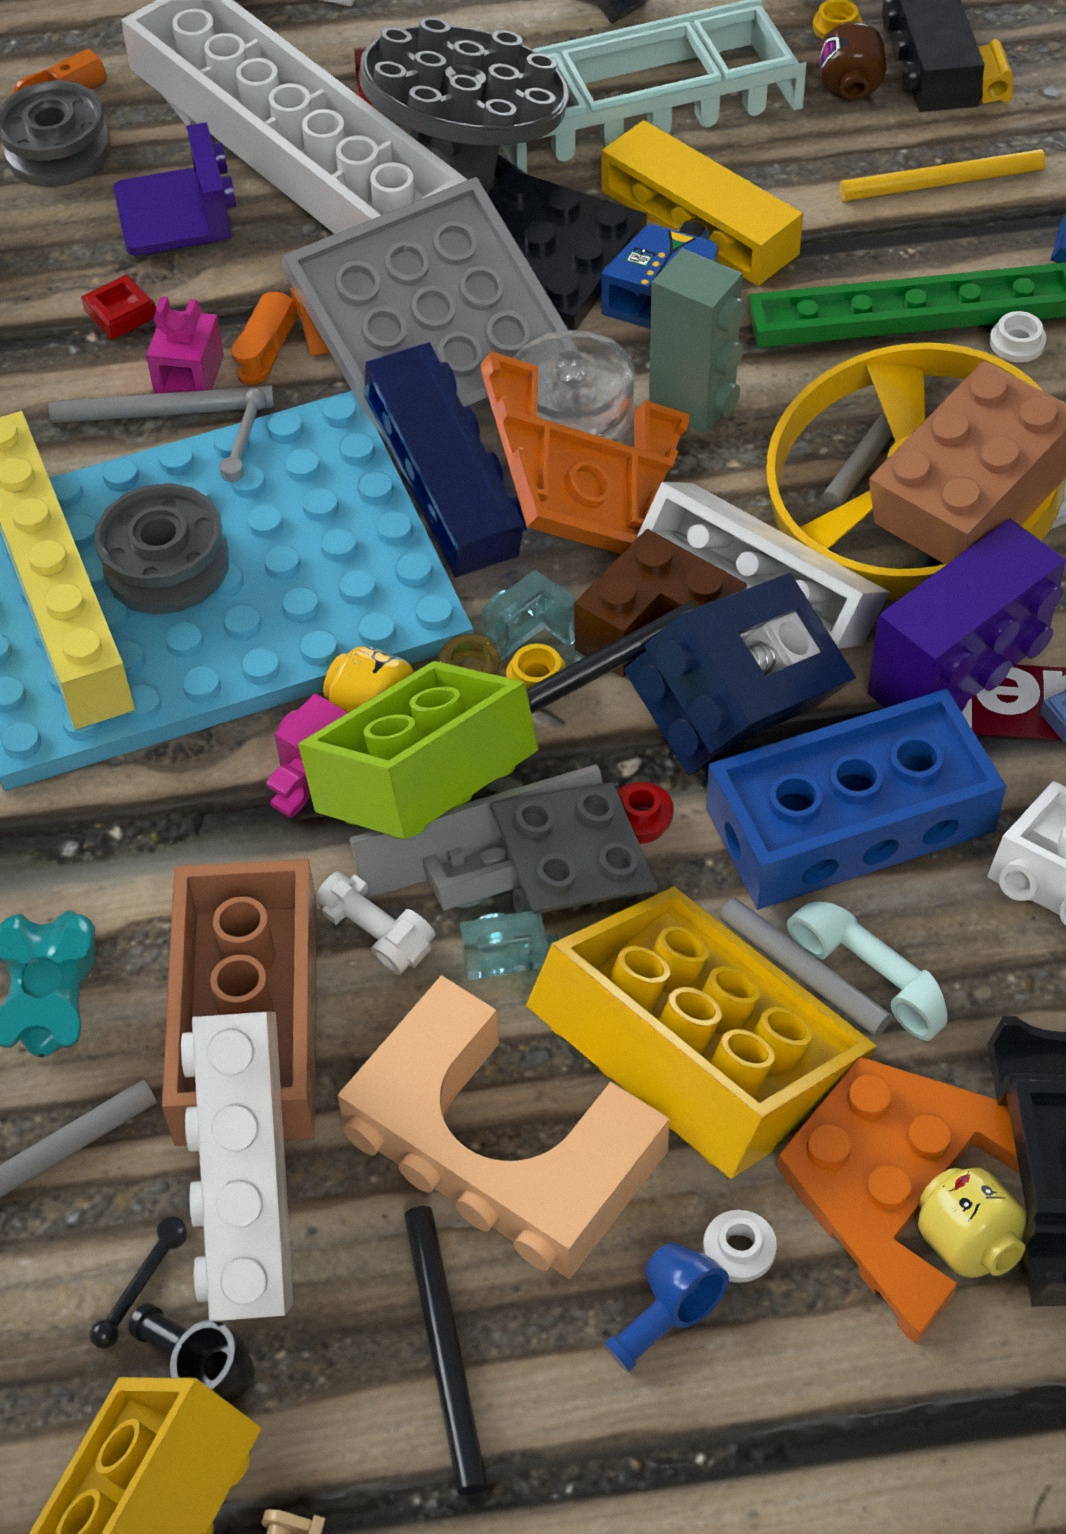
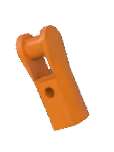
M87 48L51 66L49 69L23 77L15 85L13 94L33 84L55 80L77 82L93 90L105 84L107 80L106 71L100 57Z
M277 291L267 292L261 296L244 331L231 347L233 359L240 363L237 368V374L243 384H260L270 376L278 355L277 352L282 348L298 317L294 299L284 293Z

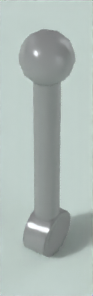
M257 388L248 390L244 395V403L247 407L230 457L225 458L220 463V473L225 481L234 482L241 479L244 475L241 458L257 410L262 409L266 404L265 394Z

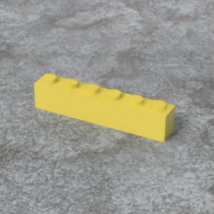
M22 411L0 417V531L74 729L77 730L134 711L135 707L123 662Z

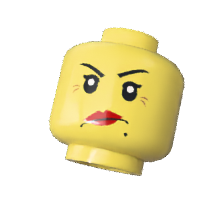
M951 1168L934 1178L925 1188L919 1202L921 1208L918 1220L919 1230L923 1239L955 1273L965 1278L982 1277L988 1273L999 1276L1011 1270L1020 1261L1025 1252V1244L1021 1239L1029 1225L1026 1209L993 1174L982 1168L963 1170Z

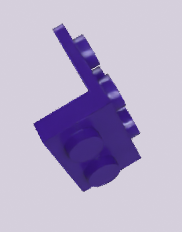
M207 122L186 126L194 167L123 179L114 184L113 188L128 254L134 256L155 254L165 250L232 239L227 209L237 207L230 175L220 177L222 174H228L225 152L222 142L212 143Z

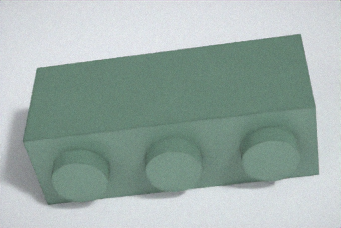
M682 248L651 282L649 401L690 414L688 426L707 434L721 416L727 417L732 413L740 396V386L736 384L737 366L743 353V345L739 343V328L746 309V302L741 299L743 273Z

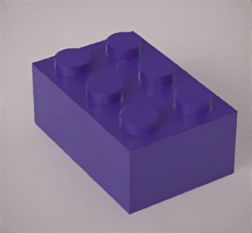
M1012 519L1006 520L879 614L867 694L884 708L948 689L962 712L972 697L983 689L992 691L998 687L1008 675L1011 667L1026 656L1029 659L1035 658L1049 644L1053 636L1051 623L1054 611L1063 595V589L1060 588L1066 559Z

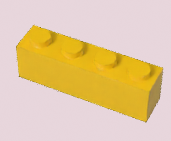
M641 121L601 150L602 192L629 208L647 213V219L658 226L678 231L686 221L692 220L701 223L707 228L710 240L714 241L719 247L718 263L742 272L743 278L756 286H760L800 255L802 212L647 121Z

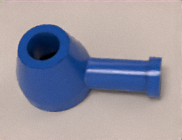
M675 1242L662 1246L653 1254L646 1265L645 1277L656 1301L616 1338L611 1336L603 1343L609 1354L626 1372L633 1369L637 1365L635 1361L671 1327L675 1325L678 1328H687L695 1325L709 1315L718 1305L726 1292L729 1275L714 1259Z

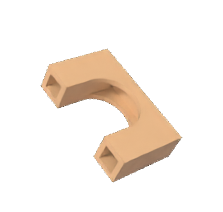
M441 975L337 1095L343 1122V1132L361 1151L369 1155H375L379 1151L398 1164L402 1175L419 1190L431 1193L435 1189L455 1202V1207L460 1215L474 1227L482 1231H489L493 1228L513 1241L514 1248L518 1254L535 1268L547 1271L551 1267L570 1280L668 1152L670 1118L613 1082H610L566 1138L557 1146L539 1156L518 1161H501L481 1156L469 1150L453 1136L445 1123V1118L454 1098L499 1045L497 1010Z

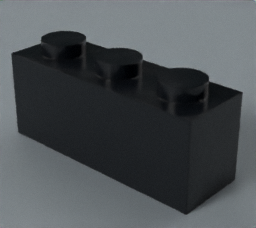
M884 0L882 6L884 29L892 31L894 59L902 61L904 88L906 92L913 93L918 111L928 112L978 107L985 64L961 0Z

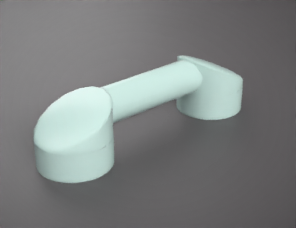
M810 902L803 905L788 919L787 928L795 943L815 958L820 960L827 958L842 944L902 991L891 1001V1010L899 1024L911 1035L920 1040L930 1041L946 1026L947 1008L945 1000L933 975L927 970L920 971L858 923L856 917L851 912L832 903Z

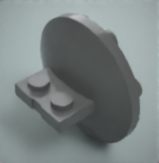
M434 17L423 18L419 26L402 29L395 27L384 28L381 31L380 37L371 42L363 52L359 71L360 87L367 99L379 111L401 125L412 129L411 137L469 180L477 177L486 192L490 191L493 185L499 146L525 143L551 133L560 125L565 116L569 96L566 82L556 69L557 61L551 56L537 53L522 45V38L518 34L506 30L489 33L472 28L450 26L448 22Z

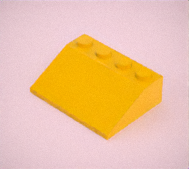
M675 886L552 943L526 1004V1007L547 1023L553 1032L573 1045L593 1062L605 1076L614 1080L628 1093L670 1118L669 1128L697 1150L709 1164L717 1167L730 1179H733L770 1155L819 1107L859 1057L869 1059L877 1047L866 1036Z

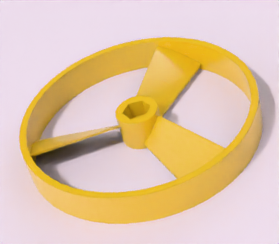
M909 343L894 345L866 352L836 365L812 381L795 397L784 411L771 437L766 464L767 483L772 510L779 531L888 590L887 600L898 601L946 564L913 569L885 568L859 563L829 551V548L873 511L870 490L799 527L786 510L779 493L783 466L798 436L818 414L831 404L861 388L874 385L895 440L887 454L889 458L925 421L924 376H944L965 380L983 360L1040 390L1042 389L1028 375L1003 359L980 350L953 344ZM1066 478L1021 525V527L1040 541L1048 534L1058 516L1063 502Z

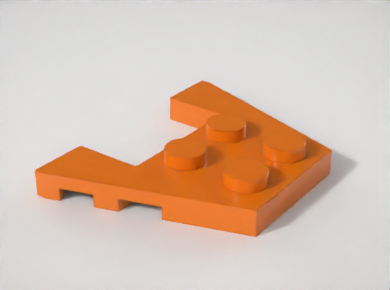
M491 351L481 362L480 371L527 528L622 554L638 538L637 535L661 482H664L667 471L674 465L678 454L676 447L680 436L687 430L690 414L645 400L634 411V447L541 419L537 416L538 366Z
M859 1057L780 1152L777 1169L830 1238L836 1236L859 1266L858 1274L874 1294L880 1293L897 1315V1325L907 1338L917 1344L954 1296L957 1282L900 1244L897 1240L920 1212L919 1202L925 1188L942 1172L954 1168L971 1145L978 1146L1020 1174L1008 1106H998L996 1099Z

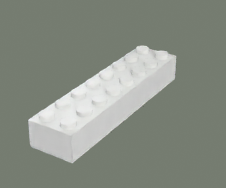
M156 0L121 19L129 69L196 123L207 122L212 136L222 142V144L334 234L468 180L234 0Z

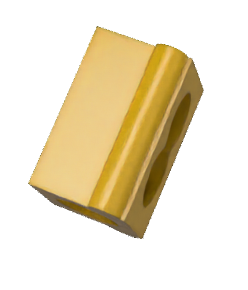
M993 39L990 44L978 47L985 64L980 93L983 104L999 100L1007 103L1013 98V73L1001 42L998 39Z

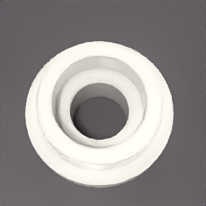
M1014 311L1002 316L993 327L990 335V346L999 357L1014 363L1028 362L1038 358L1044 352L1047 337L1043 330L1042 322L1036 316L1028 312Z
M746 1210L724 1212L714 1218L705 1231L703 1241L704 1254L714 1259L727 1271L729 1281L744 1283L761 1277L770 1269L776 1256L777 1241L772 1227L765 1219L753 1212ZM732 1236H744L751 1239L753 1246L747 1250L739 1251L733 1249L727 1240Z

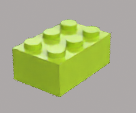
M432 661L298 743L315 812L343 820L348 824L359 825L388 834L393 838L404 840L421 834L429 823L450 809L467 803L474 793L495 779L512 773L516 765L538 751L525 682L437 661Z

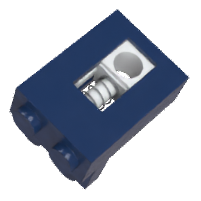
M791 572L681 613L645 643L646 651L623 669L688 776L705 769L710 763L716 761L742 740L818 707L857 678Z

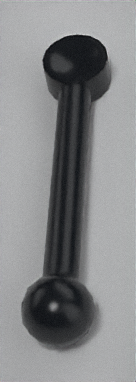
M167 1217L159 1223L157 1227L158 1242L106 1319L98 1320L92 1325L90 1340L97 1348H110L117 1342L119 1324L169 1249H176L185 1243L187 1231L184 1222L180 1218Z

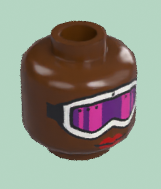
M848 21L838 25L825 35L820 44L819 59L821 80L826 90L834 96L848 99H859L876 91L885 80L886 75L885 47L880 33L872 26L857 21Z

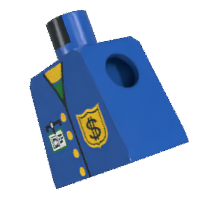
M692 220L684 222L678 231L655 224L645 226L601 273L602 315L651 329V282L682 248L718 263L719 247L714 241L710 240L707 228L701 223Z

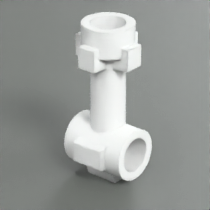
M341 871L331 874L323 882L316 896L317 904L323 907V915L336 925L347 917L375 937L378 941L371 947V952L384 967L396 975H401L408 966L415 968L431 951L430 942L436 934L429 923L419 914L406 909L395 920L364 897L369 889L367 883L354 874L349 878Z

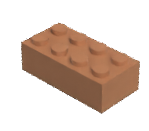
M309 859L174 866L162 1108L174 1146H187L185 1132L186 1108L197 1106L195 1077H185L181 1060L182 1033L193 1032L192 1017L255 1012H276L284 1140L315 1139L317 902Z

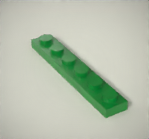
M1066 262L748 294L747 311L757 348L997 324L1002 316L1014 311L1031 313L1039 320L1066 317Z

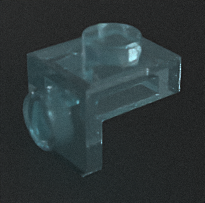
M535 569L508 590L496 593L487 605L482 608L484 648L501 661L544 628L565 645L569 646L575 641L574 602L576 600L565 586L552 583Z
M532 911L509 915L490 913L479 917L477 920L461 922L462 952L467 981L533 970L536 981L551 944L559 940L557 933L545 935L541 913L532 914Z

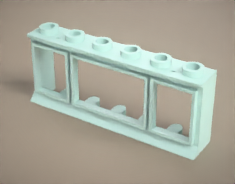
M743 0L532 49L537 53L551 56L557 61L556 69L564 78L568 87V94L575 105L566 108L565 116L556 129L541 137L551 136V148L556 158L562 162L570 160L575 155V130L599 125V136L606 147L624 134V118L647 113L648 123L669 134L672 128V107L695 102V115L703 127H710L719 119L720 96L737 91H742V104L748 114L757 116L766 108L768 84L775 82L793 111L803 108L807 62L799 63L763 8L762 0ZM752 45L762 60L759 63L728 69L718 52ZM696 57L700 59L708 75L598 101L593 100L585 83ZM526 142L502 145L509 161L527 173Z

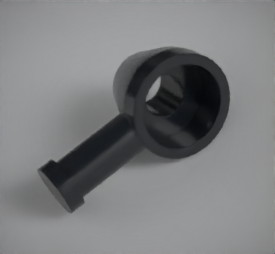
M151 1303L141 1305L131 1316L129 1321L130 1335L140 1342L151 1343L171 1356L170 1373L172 1378H197L224 1400H232L242 1396L251 1386L255 1374L253 1361L242 1339L235 1331L223 1323L207 1320L199 1322L187 1330L164 1316L163 1311Z

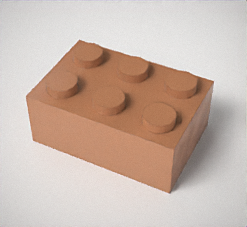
M983 360L869 477L874 523L946 565L1009 518L1021 526L1066 478V403Z

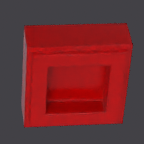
M128 274L81 296L84 311L111 340L154 319L155 303Z

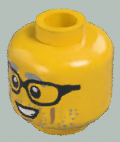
M358 646L347 654H340L334 659L324 680V697L329 702L349 713L413 674L414 670L404 659L371 646Z

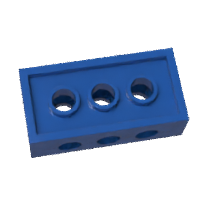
M944 689L710 763L706 810L756 909L759 910L995 832L1006 785L949 690Z

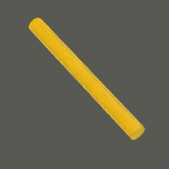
M1039 149L842 180L839 185L842 201L845 202L1041 171L1045 169L1046 159L1044 151Z

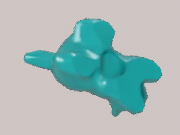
M68 910L59 915L54 923L40 925L31 922L23 914L11 915L0 924V960L4 961L11 978L9 992L0 1007L1 1047L12 1048L21 1040L29 1053L44 1058L62 1047L71 1048L79 1042L81 1032L80 987L92 970L96 952L95 926L86 916Z

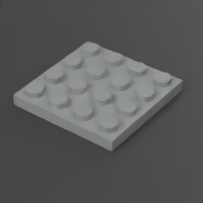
M477 177L282 255L281 267L364 413L377 428L387 450L408 441L402 429L385 420L396 391L398 395L396 396L389 419L421 435L419 432L421 428L420 417L425 407L421 403L430 406L427 418L429 430H434L491 405L480 371L481 362L491 351L537 365L538 384L578 367L583 358L581 350ZM400 399H404L420 408L415 427L394 418L393 414ZM401 404L398 416L411 422V418L404 413L405 410L411 412V408ZM407 432L410 439L415 437L414 434Z

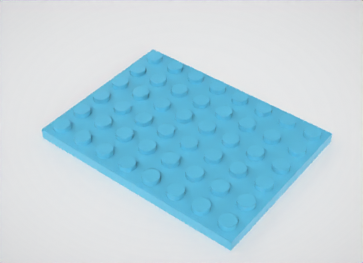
M352 391L255 418L241 458L244 475L241 479L234 482L225 481L222 478L219 466L222 460L230 457L241 423L49 478L123 662L135 707L134 711L77 730L74 729L0 531V782L4 792L308 697L314 693L323 692L324 680L334 659L340 654H347L358 646H371L404 659L409 664H413L474 644L473 627L377 428L364 413ZM166 483L192 487L210 498L220 514L222 534L229 550V570L222 584L202 603L183 611L151 614L132 610L114 597L105 580L103 564L95 548V527L105 509L126 493L146 485Z

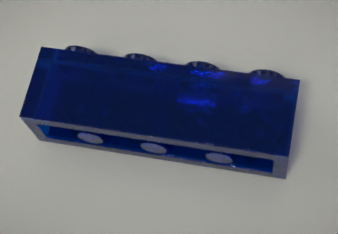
M428 342L366 361L364 397L454 578L518 557L523 531L527 530L519 499L517 497L510 498L503 485V471L498 457L493 451L486 452L480 440V428L473 409L470 406L463 407L456 394L457 384L452 368L446 361L440 363L431 343Z

